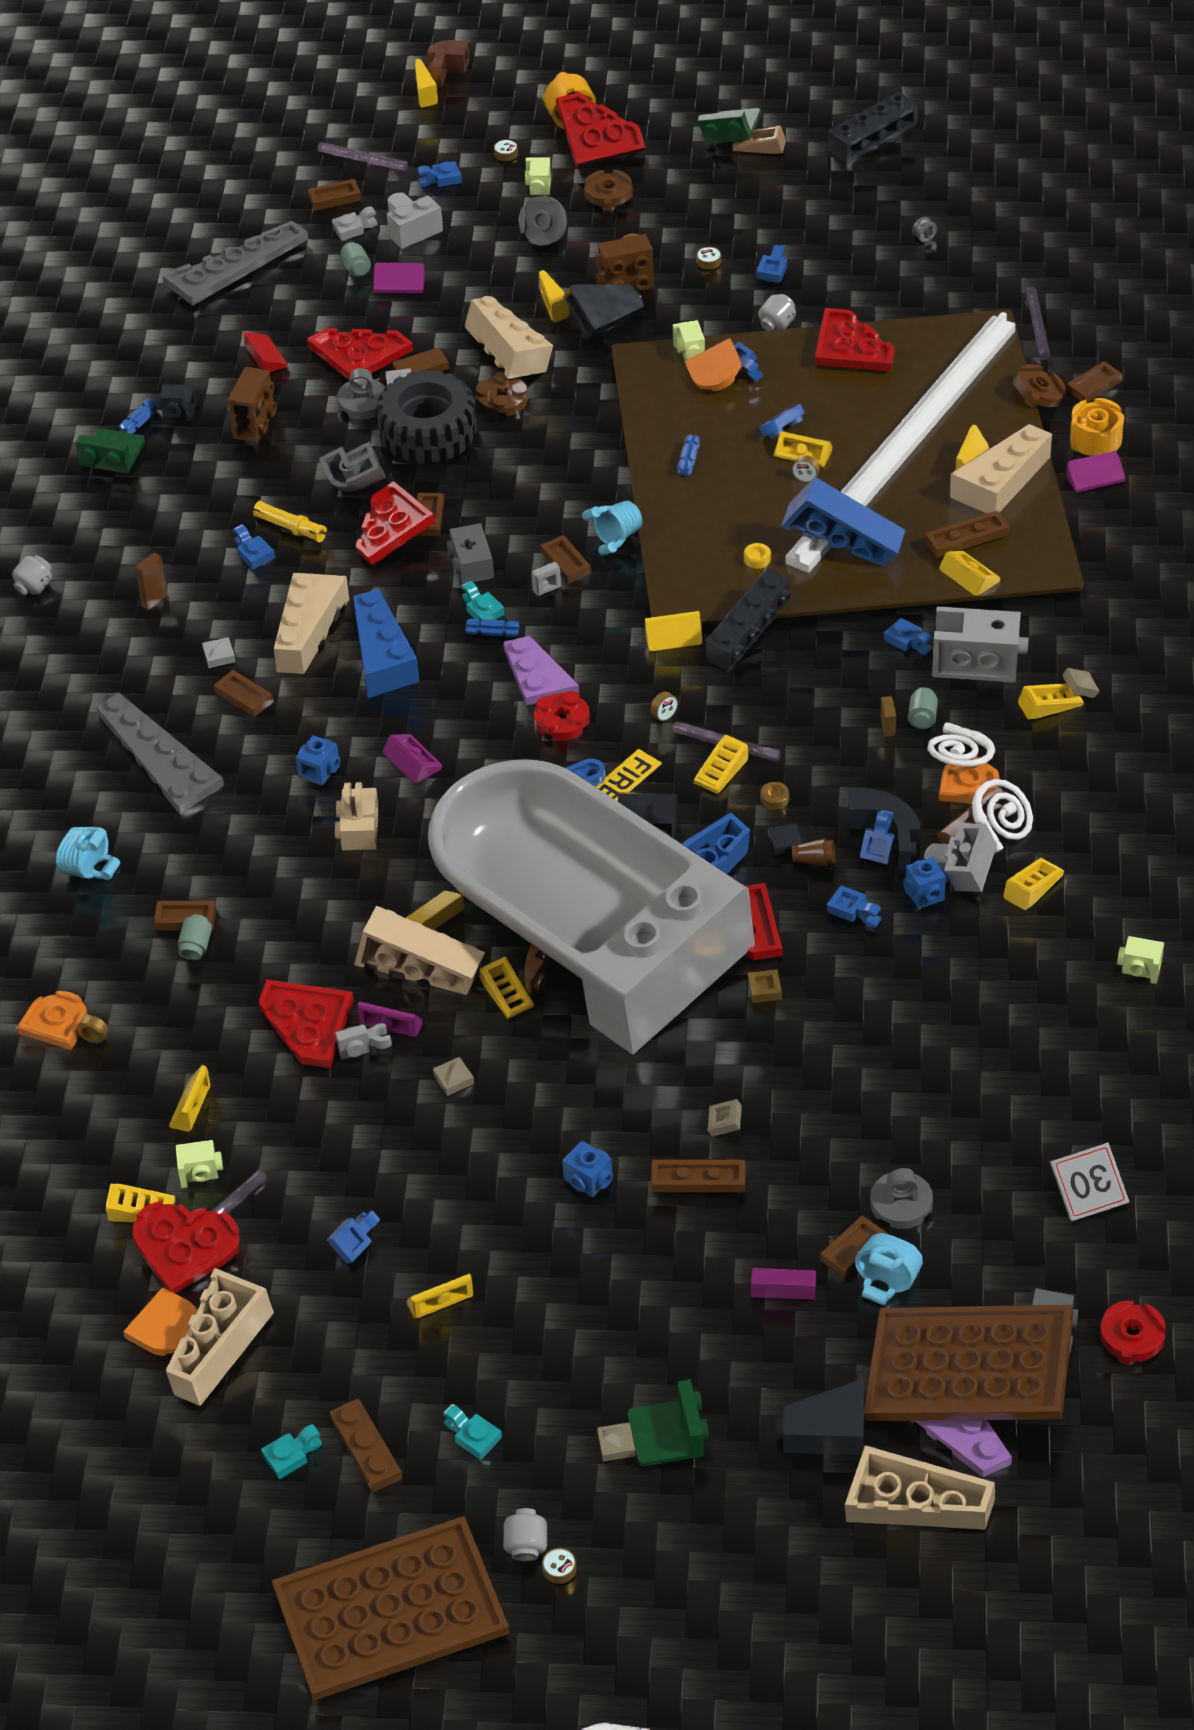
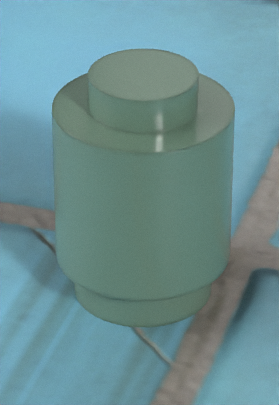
M354 242L343 246L341 260L349 274L354 277L365 275L371 267V262L363 247Z
M919 688L910 697L908 721L914 727L929 728L936 721L938 699L931 689Z
M194 914L184 919L177 944L179 948L178 953L183 958L199 960L206 953L212 931V924L208 922L206 917Z

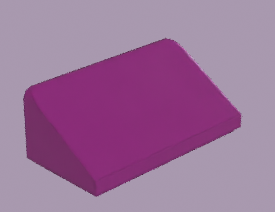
M423 263L375 264L374 293H423L425 282Z
M1116 451L1076 459L1067 463L1066 477L1076 493L1125 481L1124 472Z
M411 734L389 736L383 753L413 783L420 782L441 770V763Z
M363 1002L358 1003L361 1025L373 1027L384 1023L387 1031L416 1037L423 1024L422 1019L413 1014Z
M752 1268L751 1297L815 1300L816 1271Z

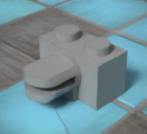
M395 193L388 198L389 212L387 213L389 237L401 249L443 231L441 207L429 195L414 202L404 193Z
M959 823L955 838L951 837L949 844H931L925 851L924 857L925 859L934 857L939 867H944V872L955 891L982 892L997 843L986 824Z

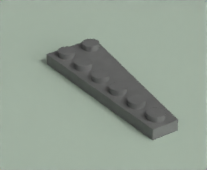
M119 692L97 706L99 716L116 737L120 738L125 748L133 753L138 764L141 767L143 766L149 773L151 780L160 786L162 793L178 813L182 814L224 786L223 778Z

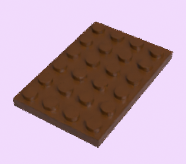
M1072 1305L880 1308L864 1407L866 1421L1062 1419L1074 1314Z
M465 1516L272 1580L277 1600L313 1701L509 1634V1626Z

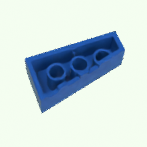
M816 477L789 503L781 525L782 528L787 530L793 527L804 531L803 536L813 539L814 536L829 541L828 545L831 547L851 549L852 555L884 567L898 554L905 533V529Z
M376 589L353 596L368 698L418 683L417 658L380 590Z
M729 813L681 844L728 874L748 852L750 829L732 813Z

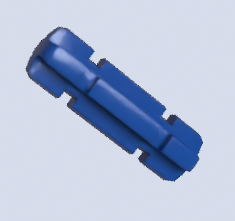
M151 398L145 400L142 405L119 425L120 432L133 434L136 429L151 417L150 415L157 411L156 400Z
M689 434L685 439L677 466V473L680 476L685 475L688 477L692 473V467L694 466L697 450L700 445V438L697 435L692 436Z
M468 619L466 622V633L471 635L481 633V635L503 636L506 634L509 637H516L519 634V622L508 621L504 623V620L485 619L479 622V619Z

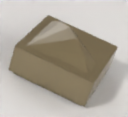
M1067 668L1062 674L1072 694L1095 698L1098 694L1099 689L1089 672Z
M460 1057L433 1068V1076L447 1096L474 1084V1077Z
M737 1099L709 1106L707 1130L711 1136L740 1130L742 1105Z
M630 1423L597 1428L603 1462L636 1456Z

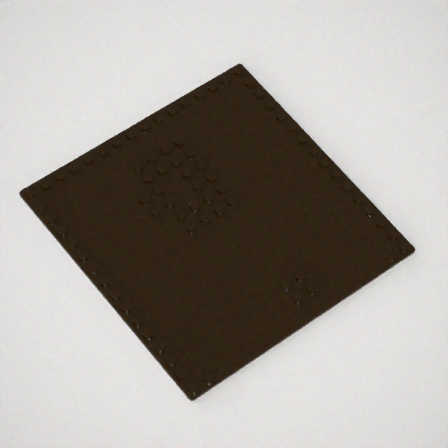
M1007 309L860 322L862 324L866 323L874 329L884 343L889 342L894 346V359L891 371L815 365V354L821 326L704 336L705 350L729 338L733 345L738 341L754 352L757 358L754 362L759 365L757 369L764 375L755 382L743 371L739 375L736 374L734 377L735 381L731 385L719 391H712V389L701 390L695 385L685 364L682 352L678 353L677 348L673 345V339L612 345V357L634 505L637 506L642 516V528L638 530L651 618L699 611L701 625L720 624L767 568L790 579V592L792 593L787 605L778 612L774 619L1083 590L1084 582L1051 457L999 512L1010 526L1009 535L960 550L999 576L1000 581L978 596L972 594L940 571L939 567L944 556L937 558L925 542V533L987 514L950 498L951 473L956 471V458L972 425L978 427L989 449L1029 424L1043 430L1038 408L1027 405L1024 400L1025 397L1013 385L1015 376L1026 365L1016 324L1015 332L867 504V508L905 529L898 554L884 567L852 555L851 549L846 547H838V549L831 547L809 573L786 564V555L801 539L804 531L793 527L787 530L782 528L781 525L789 503L809 482H802L793 475L792 466L795 461L773 456L779 435L772 439L768 435L763 437L758 427L800 403L805 411L801 415L803 420L791 427L787 424L782 428L787 433L831 442L833 447L824 468L820 467L816 478L841 492L992 316L998 317L1000 313L1004 312L1007 313L1006 320L1015 323L1012 311ZM689 434L692 436L697 435L700 438V445L697 450L694 466L692 467V473L688 477L685 475L680 476L677 473V466L685 439ZM754 543L768 546L771 551L770 563L766 567L759 569L747 566L744 562L745 548Z

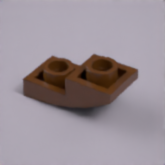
M531 944L528 951L524 971L526 991L531 1000L538 990H543L547 983L548 975L546 974L545 966L551 959L550 956L533 944Z

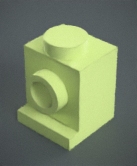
M526 158L525 185H530V195H550V158Z
M698 320L673 324V345L677 348L678 353L682 352L685 361L705 351V339Z
M1128 936L1126 948L1120 947L1117 960L1118 965H1123L1122 973L1151 978V983L1157 984L1164 942Z
M213 1140L176 1145L181 1188L188 1187L187 1182H202L218 1178L217 1171L223 1170L221 1152H215Z

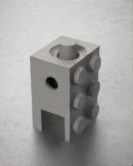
M937 607L932 677L1015 682L1017 655L1027 654L1028 638L1019 637L1021 612Z

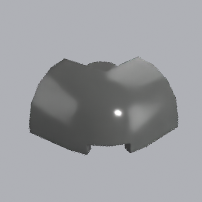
M370 442L348 453L345 452L343 447H340L319 458L326 477L341 491L354 492L364 490L386 479Z

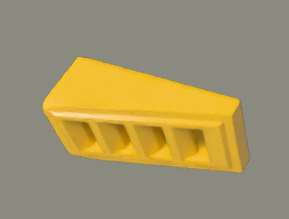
M416 59L415 71L419 104L421 107L437 104L436 83L422 60Z
M544 270L540 271V291L550 318L553 322H557L569 317L570 310L563 297L564 291Z
M1067 683L1024 686L1018 699V703L1027 719H1036L1081 707L1084 703L1080 695L1072 694Z
M725 735L694 778V784L718 794L748 760L747 744ZM710 774V775H712V776L718 778V780H714V779L708 777V775Z
M1039 858L1007 880L1004 898L1023 910H1027L1063 876L1064 870Z
M506 956L479 969L480 980L507 1019L534 1007L533 1001ZM502 974L505 976L496 982L493 980V978ZM508 982L511 984L502 990L498 989V987ZM514 990L516 991L517 994L507 999H504V995ZM519 999L523 1001L522 1004L512 1009L508 1006V1004Z
M111 1184L106 1202L108 1221L135 1223L138 1212L144 1208L145 1204L162 1201L163 1204L174 1205L175 1196L122 1184ZM131 1203H136V1207H131Z

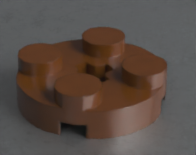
M604 170L594 172L586 178L584 188L585 199L594 205L602 206V209L605 211H612L616 206L632 198L633 187L631 178L619 170H612V174H604Z
M1024 365L1015 376L1013 385L1025 397V403L1034 408L1039 405L1057 407L1065 393L1063 381L1052 371L1050 375L1043 372L1044 367L1040 365Z
M504 371L497 372L494 377L484 380L476 387L478 406L483 412L492 416H498L497 412H506V416L514 415L526 406L528 396L527 385L516 377L508 379Z

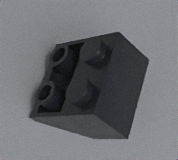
M618 793V802L675 840L677 794Z

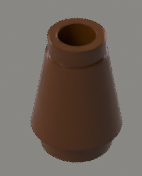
M826 838L792 846L793 862L828 867V864L835 863L834 841H827Z

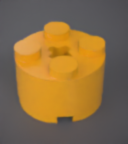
M566 72L557 74L543 94L546 108L556 125L562 129L564 127L556 104L557 97L580 92L587 96L588 100L596 104L595 96L586 80L577 74H567Z
M1095 398V402L1086 403V400L1079 402L1072 410L1070 447L1089 456L1117 451L1122 444L1124 414L1121 413L1120 406L1111 400Z

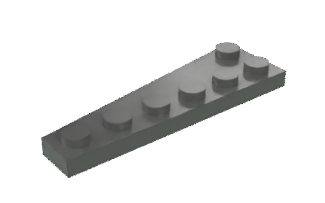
M290 221L259 236L245 240V245L223 249V254L214 258L211 255L202 258V263L192 267L190 264L165 273L162 275L163 283L194 305L308 240V233L295 222Z

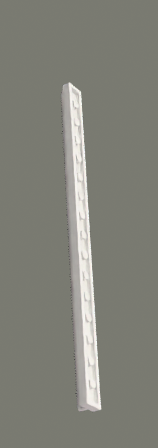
M1002 312L998 317L992 316L845 486L841 491L843 494L865 507L1015 332V323L1006 320L1007 313ZM802 536L786 555V564L809 573L831 548L828 545L829 541L814 536L813 539Z

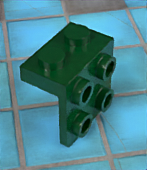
M759 108L721 111L715 114L700 115L697 121L706 144L743 142L750 140L761 116V111Z
M98 429L93 437L79 435L75 441L79 464L128 474L145 444V438L142 435L108 429Z
M690 1379L678 1381V1400L635 1407L628 1411V1420L639 1465L650 1466L704 1456V1439L709 1438L706 1419H700L698 1411H702L701 1396L699 1391L693 1392Z

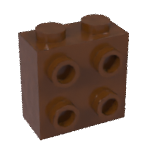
M646 234L598 243V254H595L596 267L599 269V274H596L597 285H632L635 291L654 288L653 249Z
M245 367L230 394L228 405L233 439L258 443L262 433H266L268 422L271 416L275 415L277 404L273 400L274 383L271 382L269 370Z

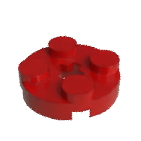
M576 691L540 697L537 699L534 710L535 727L543 736L544 732L552 735L553 740L564 741L574 739L583 733V728L586 725L588 727L590 723L589 707ZM558 715H566V718L561 719Z
M1134 1301L1118 1302L1109 1307L1103 1316L1100 1325L1101 1342L1106 1350L1113 1356L1118 1357V1360L1123 1364L1130 1365L1136 1361L1150 1359L1164 1346L1165 1321L1154 1307L1145 1303L1143 1307L1133 1305ZM1127 1327L1133 1330L1139 1329L1140 1331L1138 1335H1130L1127 1333Z

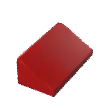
M243 332L245 346L260 369L269 370L271 373L288 367L268 335Z

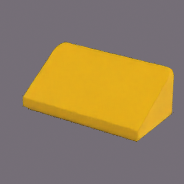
M976 425L970 427L958 453L956 470L989 450L987 442Z
M780 431L773 456L795 461L799 456L808 455L816 459L819 466L824 468L833 447L831 442Z
M964 551L946 552L939 567L940 571L976 596L1000 581L999 576Z
M699 611L645 618L648 650L658 651L702 644Z
M443 891L406 917V919L419 922L423 926L435 930L464 909L463 896L458 893Z
M202 1065L188 1081L169 1124L170 1128L188 1132L192 1129L210 1088L206 1066Z
M467 1274L410 1297L407 1300V1305L414 1318H420L472 1297L471 1275Z

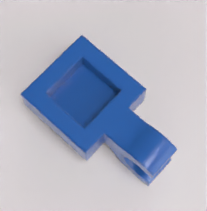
M455 161L432 165V169L428 166L418 167L420 176L426 175L418 178L420 186L437 183L438 187L462 183V175Z
M775 245L771 256L763 255L756 271V279L781 282L787 268V259L783 256L785 246Z
M738 341L734 347L741 360L742 367L737 375L745 371L752 380L757 382L764 376L757 369L759 365L754 362L757 358L753 351Z
M244 525L233 529V532L238 536L234 538L235 543L238 545V555L252 569L275 558L274 550L260 536L252 539Z
M902 618L884 632V641L905 652L913 648L926 656L933 650V647L928 645L933 636L923 632L922 628Z
M882 809L877 814L875 829L867 828L865 830L860 853L861 858L884 864L890 863L896 837L895 834L888 833L893 812Z
M844 886L839 887L827 904V913L854 922L856 917H859L866 925L876 928L881 921V917L876 916L881 910L880 906L874 903H867V895Z
M370 1210L367 1215L365 1212H362L355 1220L353 1218L346 1219L327 1241L345 1263H351L372 1242L366 1234L380 1219L373 1210Z

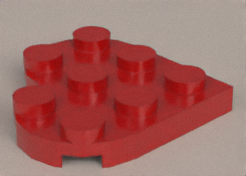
M157 1201L139 1211L133 1225V1240L137 1250L165 1288L173 1293L179 1292L213 1272L214 1268L218 1269L225 1265L239 1251V1229L235 1220L224 1211L221 1214L201 1208L190 1212L181 1204L178 1207L173 1204H163L162 1201Z

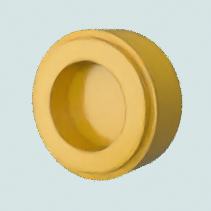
M754 543L747 546L744 550V562L751 568L759 569L766 567L771 561L770 548L764 544Z

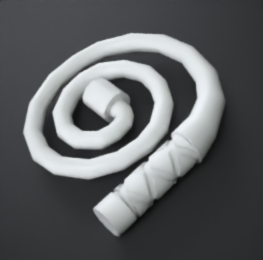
M948 722L943 727V733L949 735L934 737L929 741L927 748L930 754L939 761L960 767H974L985 764L992 759L995 753L993 742L984 734L967 728H961ZM939 742H942V743H940V744L938 745V751H939V753H938V752L935 750L934 745L937 744V743H939ZM963 743L972 748L970 753L963 754L965 752ZM978 745L986 748L987 753L985 756L970 760L978 754ZM954 746L950 752L945 750V747Z
M993 779L984 782L975 791L972 800L975 824H986L997 843L995 853L1004 847L999 842L992 827L1006 839L1019 840L1027 836L1032 829L1033 815L1028 800L1017 786L1006 780ZM993 786H1003L1013 791L1020 799L1019 801L1014 795L1006 792L996 793L987 805V817L983 812L981 804L983 794L988 788ZM999 799L1011 801L1002 806L998 813L1001 824L1009 829H1016L1022 825L1025 819L1021 803L1023 804L1027 819L1025 828L1017 834L1009 833L996 822L993 807ZM1017 810V821L1014 823L1008 822L1005 817L1015 813Z

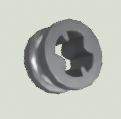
M927 217L918 219L912 228L913 235L922 242L930 241L937 231L936 224Z

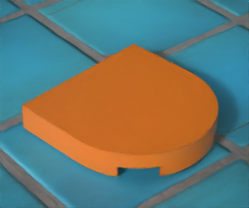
M730 338L685 361L695 385L701 390L712 389V391H719L728 387L735 381L734 377L742 367L741 360Z
M976 756L975 758H972L970 760L979 759L981 757ZM987 762L974 767H960L947 764L942 772L938 801L972 804L975 791L984 782L999 779V773L997 769ZM997 786L988 788L986 792L983 794V796Z
M56 991L54 995L45 998L39 997L32 1003L18 1024V1034L71 1050L80 1037L77 1025L83 1016L88 1015L86 1006L78 995L67 991Z
M162 1287L123 1331L124 1336L129 1341L155 1355L165 1356L166 1354L174 1353L181 1338H184L189 1330L188 1323L192 1314L196 1315L198 1310L191 1302Z

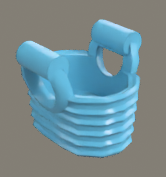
M623 501L612 506L593 507L582 513L585 521L593 519L595 531L605 543L599 547V553L603 556L615 552L627 537L642 528L641 512L630 501Z
M100 827L71 828L60 843L56 855L57 868L62 874L66 873L67 875L88 879L94 877L110 880L120 865V861L115 857L107 855V833ZM107 861L101 872L94 869L96 863Z
M885 1233L872 1235L855 1258L856 1268L865 1279L862 1297L885 1305L895 1292L910 1289L923 1264L922 1255L917 1248L892 1235ZM880 1280L887 1283L889 1290L885 1292L870 1284Z

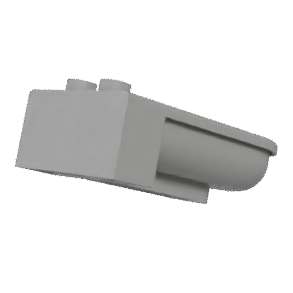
M524 759L503 761L482 767L464 776L450 787L441 797L431 815L428 842L431 856L440 873L471 902L580 977L583 981L590 1025L632 1055L745 955L751 946H755L750 896L747 887L577 774L559 765Z

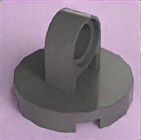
M548 196L531 198L521 208L518 219L521 232L525 233L529 242L539 246L553 244L558 241L564 234L567 225L566 212L561 203Z
M363 368L353 370L350 373L349 382L345 383L338 391L339 410L347 412L348 416L353 419L375 417L378 397L385 386L381 382L374 380L369 370Z
M900 1168L883 1175L875 1182L871 1189L870 1208L875 1218L879 1221L881 1218L889 1222L892 1228L909 1229L918 1226L923 1222V1218L932 1211V1190L929 1184L920 1176L914 1174L911 1169Z

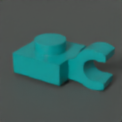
M472 581L461 585V588L466 592L462 595V598L467 603V612L474 619H479V622H481L482 619L496 620L504 615V607L489 592L481 595L477 586Z
M453 1404L443 1413L447 1417L444 1424L452 1431L457 1432L455 1443L479 1460H482L502 1438L501 1430L477 1414L469 1420L462 1410Z
M312 1424L305 1427L296 1439L288 1433L261 1449L263 1457L278 1479L307 1463L305 1454L316 1450L322 1445L319 1439L320 1433Z

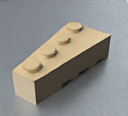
M484 296L483 298L471 300L465 327L478 343H484V350L488 355H494L496 358L495 364L499 368L504 367V374L508 379L546 372L553 345L544 339L543 335L531 329L526 322L518 319L513 315L512 311L504 308L493 297Z
M1030 424L951 473L950 498L984 513L997 510L1000 512L1050 458L1052 434Z
M293 573L274 646L277 672L305 673L318 652V645L321 640L326 639L332 622H336L340 615V609L343 605L346 606L349 601L347 576Z
M376 906L362 932L355 965L365 967L367 963L378 966L377 970L389 974L391 970L405 974V979L412 981L422 978L427 979L431 986L467 995L481 968L485 952L478 950L472 945H467L450 938L444 933L429 929L419 922L399 916L391 910H385Z
M214 1268L211 1274L212 1281L209 1288L204 1289L201 1295V1305L196 1315L192 1314L188 1323L189 1330L186 1336L181 1338L166 1369L174 1395L201 1406L274 1313L266 1288Z
M865 1446L845 1503L846 1522L986 1529L995 1501V1482Z

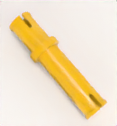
M258 501L254 506V509L260 510V512L253 511L255 517L289 529L294 535H304L317 542H322L326 536L320 533V531L327 532L326 527L309 521L306 516H296L268 505L263 501Z

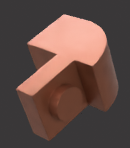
M446 40L438 42L428 49V72L436 86L442 87L446 73L465 74L469 63L468 41Z

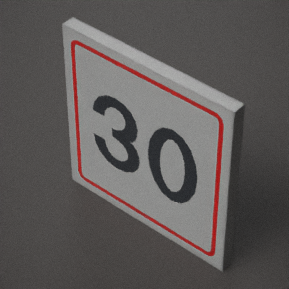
M1109 1143L1050 1161L1070 1221L1129 1203Z

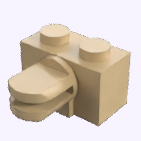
M356 782L355 789H351V783H344L341 801H336L337 818H340V822H335V838L341 839L342 850H376L378 827L376 788H362V782Z

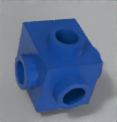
M313 735L306 745L301 746L296 756L298 777L323 786L330 775L339 768L340 757L337 744Z
M934 857L906 865V878L903 880L904 888L918 909L945 900V883L948 882V876L944 872V867H939Z
M581 1141L563 1159L564 1180L568 1181L576 1190L584 1191L594 1197L600 1189H605L613 1178L611 1158L603 1150L595 1149Z

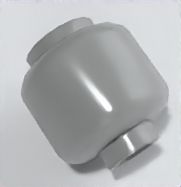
M784 294L771 295L759 309L762 327L767 331L786 329L796 316L794 302Z
M38 555L34 557L26 556L12 573V577L16 582L14 587L23 595L28 593L32 595L40 594L52 579L50 572L52 567Z
M517 1509L516 1514L509 1516L504 1522V1549L515 1560L532 1561L538 1559V1555L543 1553L547 1547V1521L543 1517L536 1515L534 1509Z

